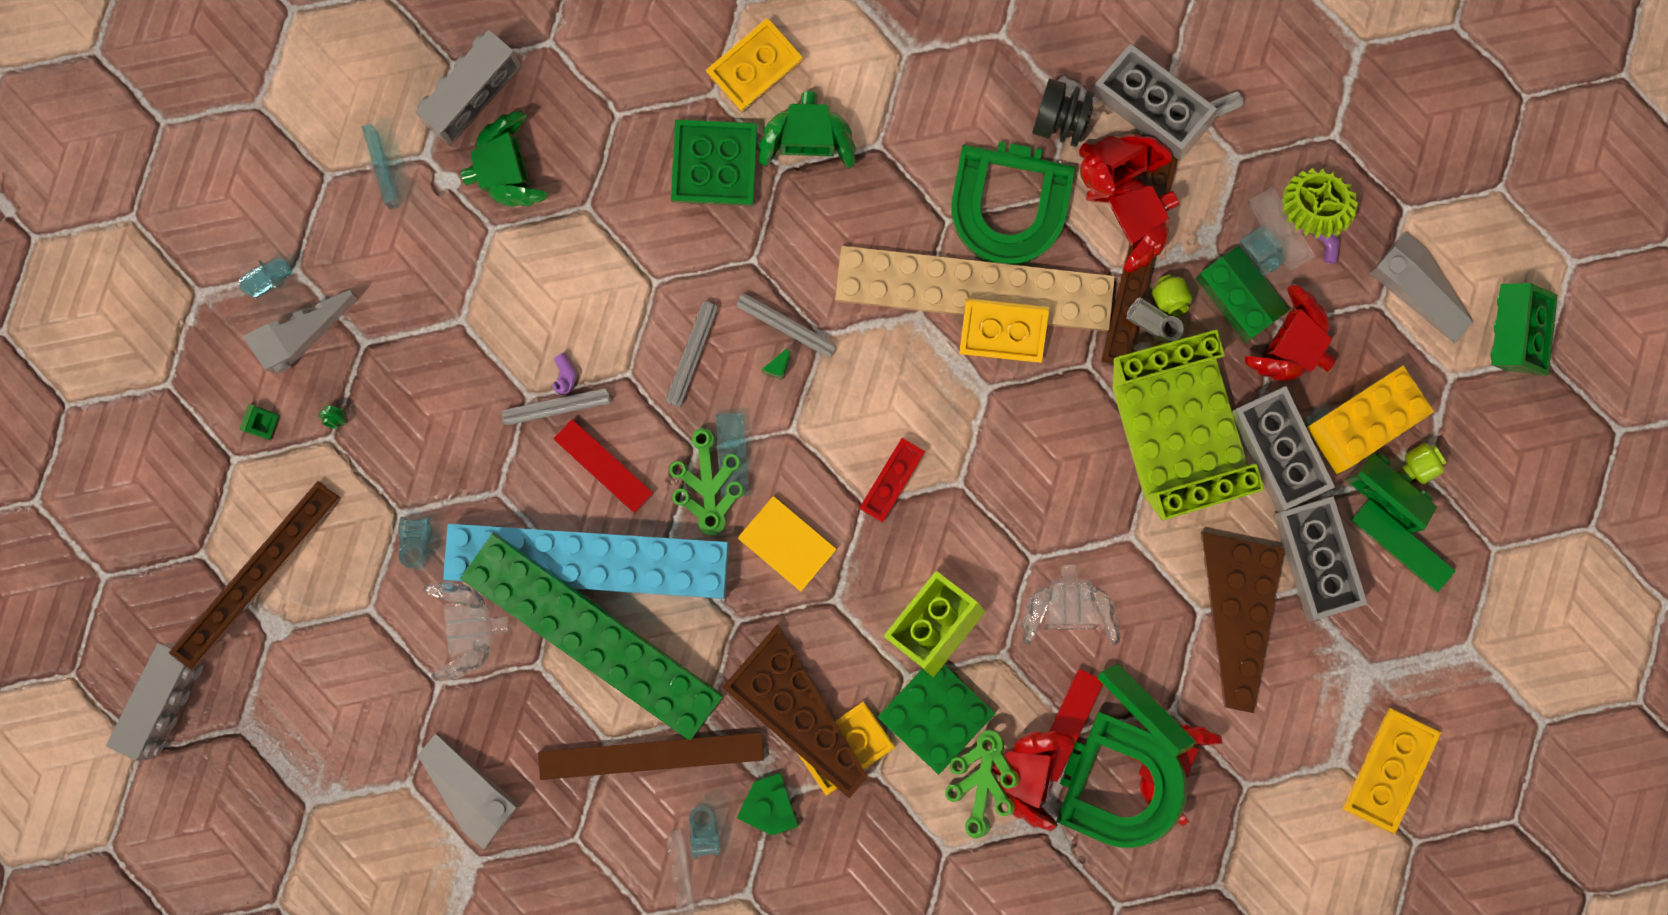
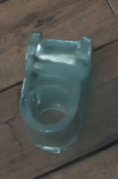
M401 516L399 560L402 565L411 570H421L428 563L429 541L431 537L430 517H424L423 520L407 519L406 516ZM412 550H418L420 553L419 560L414 564H410L408 562V554Z
M697 804L689 815L692 860L697 859L698 856L714 854L716 857H721L715 811L709 804ZM697 811H706L710 816V821L707 824H699L695 820V813Z

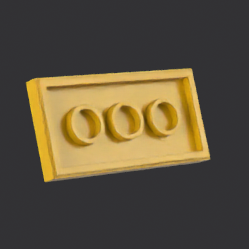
M1388 708L1342 810L1392 834H1396L1440 738L1441 732L1392 708Z

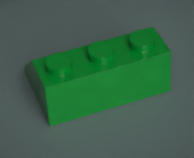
M1240 246L1222 256L1195 278L1245 344L1290 311Z
M1532 283L1500 285V293L1497 295V319L1494 322V345L1490 352L1492 366L1505 371L1549 376L1557 294Z
M1372 453L1361 460L1345 481L1364 497L1371 499L1410 533L1423 531L1437 508L1432 503L1433 498L1426 491L1414 488L1410 484L1412 481L1407 475L1401 471L1396 473L1388 466L1390 462L1381 454Z

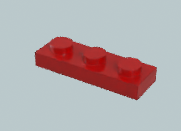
M901 438L860 505L859 510L883 523L925 454V451Z

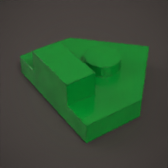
M781 773L754 781L736 817L771 836L798 827Z

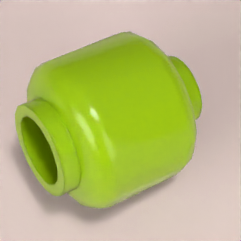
M1165 275L1158 279V284L1152 291L1158 309L1174 317L1185 314L1190 309L1189 306L1193 298L1184 278Z
M1423 443L1405 454L1407 464L1402 467L1411 481L1416 478L1419 483L1426 484L1444 473L1443 465L1447 464L1436 445L1431 446L1428 443Z

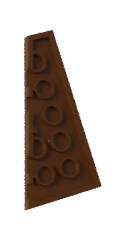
M1201 532L1224 707L1254 713L1284 549Z
M777 624L722 688L850 799L868 776Z

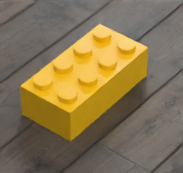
M1403 365L1306 428L1336 474H1339L1434 413V410Z

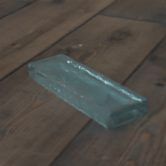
M371 124L361 126L384 204L390 210L397 208L400 204L379 133Z
M717 414L716 429L719 471L724 466L723 460L727 455L734 454L741 459V467L734 471L720 488L721 498L726 496L727 485L731 482L741 483L745 490L743 496H749L744 414ZM729 459L728 466L730 468L736 466V459ZM734 485L731 488V493L734 496L740 491L738 485Z

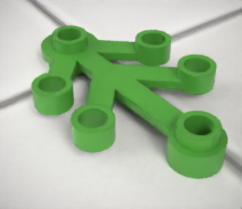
M699 428L692 435V443L699 452L702 481L691 473L683 462H673L670 465L669 471L673 477L681 478L704 497L705 508L691 499L690 493L685 489L674 491L672 499L675 504L686 507L699 518L698 525L703 533L717 535L725 528L726 512L736 499L744 495L745 490L744 486L739 482L729 483L726 488V496L717 506L715 495L731 474L741 467V459L734 454L727 455L723 460L724 466L713 479L710 449L714 447L716 437L711 430ZM701 434H705L707 437L706 442L703 444L698 442V437ZM730 458H735L737 461L736 466L733 468L728 466ZM677 465H681L683 468L680 475H676L674 471ZM734 485H738L740 491L734 496L731 493V488ZM684 492L686 495L684 502H679L677 499L678 494ZM710 516L716 519V523L712 527L707 523Z
M993 730L981 733L977 739L976 748L963 757L953 758L950 762L951 771L958 775L967 772L969 765L982 758L980 769L959 784L950 785L945 790L946 798L951 802L961 800L966 792L977 786L972 817L968 818L965 824L967 834L975 839L986 836L990 831V822L984 816L988 791L990 790L996 800V812L1001 816H1007L1014 812L1015 804L1007 797L1001 785L1005 788H1013L1020 781L1018 773L1012 770L1002 753L1004 739L998 732ZM987 740L992 743L991 750L987 747ZM957 761L962 763L961 770L957 768ZM993 762L1002 773L1000 776L1001 785L992 772ZM1008 774L1013 778L1012 784H1009L1007 781ZM953 788L958 792L956 798L952 795ZM1003 802H1005L1008 805L1007 812H1005L1002 808ZM973 823H976L978 826L977 832L973 829Z

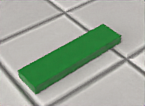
M1368 499L1350 520L1436 593L1441 590L1456 572L1371 499Z
M1119 664L1101 671L1098 676L1099 681L1173 756L1176 757L1193 748L1196 741Z

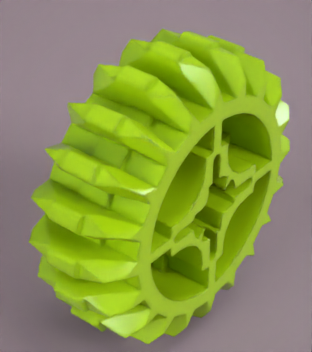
M1313 168L1308 173L1302 171L1298 174V177L1294 176L1290 180V183L1284 190L1282 205L1284 206L1283 214L1288 215L1287 223H1295V231L1302 229L1305 236L1312 233L1315 239L1320 237L1321 234L1326 240L1332 234L1337 237L1342 231L1349 228L1356 216L1358 202L1355 201L1356 193L1351 192L1352 184H1344V176L1338 179L1335 177L1334 171L1326 174L1324 168L1319 173ZM1319 200H1322L1320 207L1317 208Z

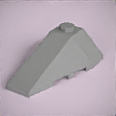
M1406 231L1371 270L1370 274L1454 344L1473 323L1428 250Z
M348 290L319 302L315 306L316 310L312 312L311 310L297 311L293 313L290 321L279 323L278 320H275L243 337L264 369L271 373L280 374L290 369V364L297 361L358 298L355 293Z
M435 734L417 755L462 831L485 849L521 805L438 734Z

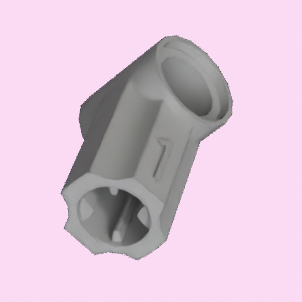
M1137 298L1127 312L1126 319L1151 334L1152 338L1157 342L1176 341L1183 334L1184 327L1179 318L1168 316L1142 298ZM1165 323L1170 327L1171 332L1169 336L1163 331Z

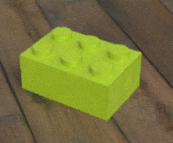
M935 571L883 637L934 678L986 611L977 601L939 572Z

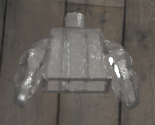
M1076 565L1061 566V580H1051L1049 587H1042L1031 596L1026 604V613L1021 625L1023 628V642L1029 646L1035 638L1043 616V630H1096L1098 625H1100L1108 641L1114 646L1120 642L1119 628L1121 623L1115 612V604L1110 596L1099 587H1092L1090 580H1078V567Z
M446 581L439 584H426L423 592L455 603L443 605L449 658L462 655L435 671L431 676L435 681H443L447 679L456 680L465 674H472L488 659L490 646L494 645L493 634L509 632L508 617H491L490 606H485V600L481 594L467 585H456Z

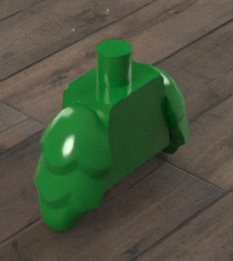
M811 91L801 94V104H790L788 111L776 114L768 122L764 129V136L759 144V163L765 167L770 165L780 147L782 155L833 157L835 147L846 169L855 165L854 153L856 146L852 139V131L849 125L838 114L829 113L827 105L817 104V93Z
M522 110L503 114L493 123L487 124L476 140V149L470 153L473 166L461 170V177L466 186L478 182L480 189L488 192L494 201L508 207H515L517 205L531 206L534 203L546 200L548 192L527 188L531 185L518 138L514 136L527 117Z

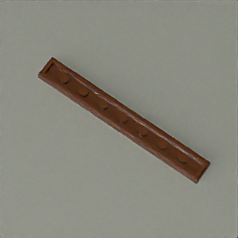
M1172 156L1170 163L1158 167L1155 171H1146L1144 184L1152 186L1158 197L1171 191L1178 159ZM1130 243L1128 245L1124 265L1133 252ZM1154 258L1147 266L1131 273L1122 270L1109 331L1102 353L1101 362L1114 365V358L1132 353L1138 326L1126 319L1127 312L1137 298L1145 300Z
M317 481L169 651V655L190 671H193L339 502L340 497Z
M762 732L692 738L691 740L678 739L538 752L540 780L764 761Z

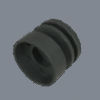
M1049 78L1032 134L1049 139L1054 129L1058 128L1061 129L1060 142L1064 143L1067 132H1071L1073 135L1070 145L1077 147L1080 139L1086 133L1092 115L1094 91L1087 89L1084 99L1081 101L1078 100L1081 87L1076 86L1071 97L1065 96L1066 83Z

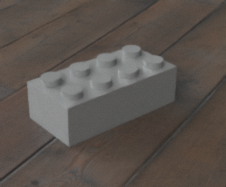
M490 30L485 34H480L474 40L473 48L468 54H463L456 60L455 68L448 76H442L435 86L436 90L430 96H425L417 106L418 110L415 113L424 125L449 146L454 143L522 66L515 52Z
M1132 44L1123 51L1095 84L1094 96L1146 136L1156 137L1160 143L1171 149L1173 156L1179 161L1215 121L1216 107Z
M1286 386L1231 412L1254 464L1257 463L1261 479L1278 513L1335 487Z
M1334 496L1274 514L1307 621L1321 619L1368 604Z
M157 643L106 747L135 761L154 759L155 756H159L165 746L163 739L167 731H171L178 720L176 713L180 705L183 706L190 696L191 691L188 689L192 681L197 680L203 670L202 661L193 671H190L169 655V651L175 646V643Z

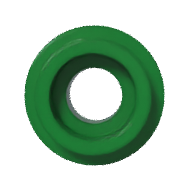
M324 406V409L318 414L322 424L332 429H337L338 426H344L346 423L344 418L346 413L334 406Z

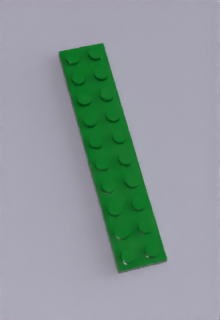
M495 532L491 534L460 577L462 581L688 740L692 739L723 697L721 692Z

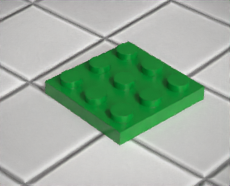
M675 120L671 203L753 206L757 123Z
M943 665L934 678L921 669L877 717L939 775L996 713Z

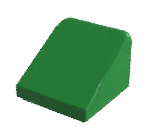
M787 349L782 351L761 370L762 373L780 380L783 379L791 357L790 351Z
M249 404L240 430L270 440L279 414Z

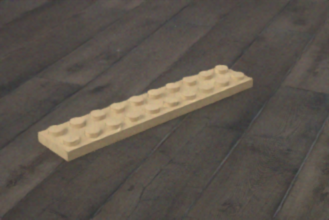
M841 246L835 301L964 316L966 298L1049 307L1047 325L1108 332L1114 276Z

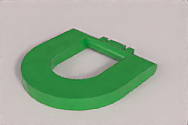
M1000 141L997 151L963 144L951 202L952 222L961 242L971 253L986 262L1021 265L1042 256L1056 242L1064 226L1075 166L1042 160V149L1037 148L1035 149L1034 157H1031V147L1011 143L1008 152H1005L1006 143ZM988 163L1044 174L1036 218L1028 229L1019 234L1004 235L997 233L985 223L982 217L980 205Z
M1098 712L1086 744L1083 745L1080 742H1076V745L1073 747L1081 751V754L1078 755L1072 752L1064 774L1071 776V780L1062 777L1060 781L1062 786L1069 788L1056 822L1110 846L1120 848L1148 846L1165 837L1175 827L1184 811L1188 786L1183 764L1179 756H1173L1151 732ZM1100 745L1142 762L1151 772L1155 787L1151 803L1142 813L1125 818L1080 799Z

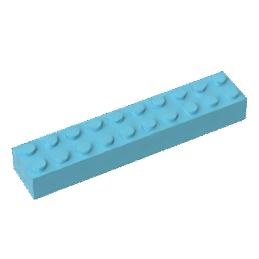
M448 524L443 580L464 582L460 577L491 534L495 532L574 589L725 599L729 553L728 542Z

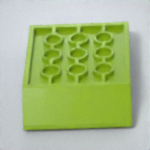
M1218 330L1114 358L1112 389L1144 497L1162 521L1264 491L1257 463L1247 465L1234 417L1231 413L1232 410L1216 360L1225 356Z

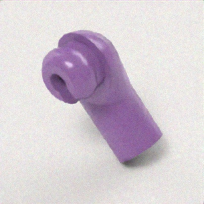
M1321 234L1316 240H1322L1325 245L1323 262L1336 264L1340 244L1339 238L1332 234L1326 240Z
M562 353L554 358L561 372L557 382H554L553 388L558 394H567L573 389L577 372L566 353Z

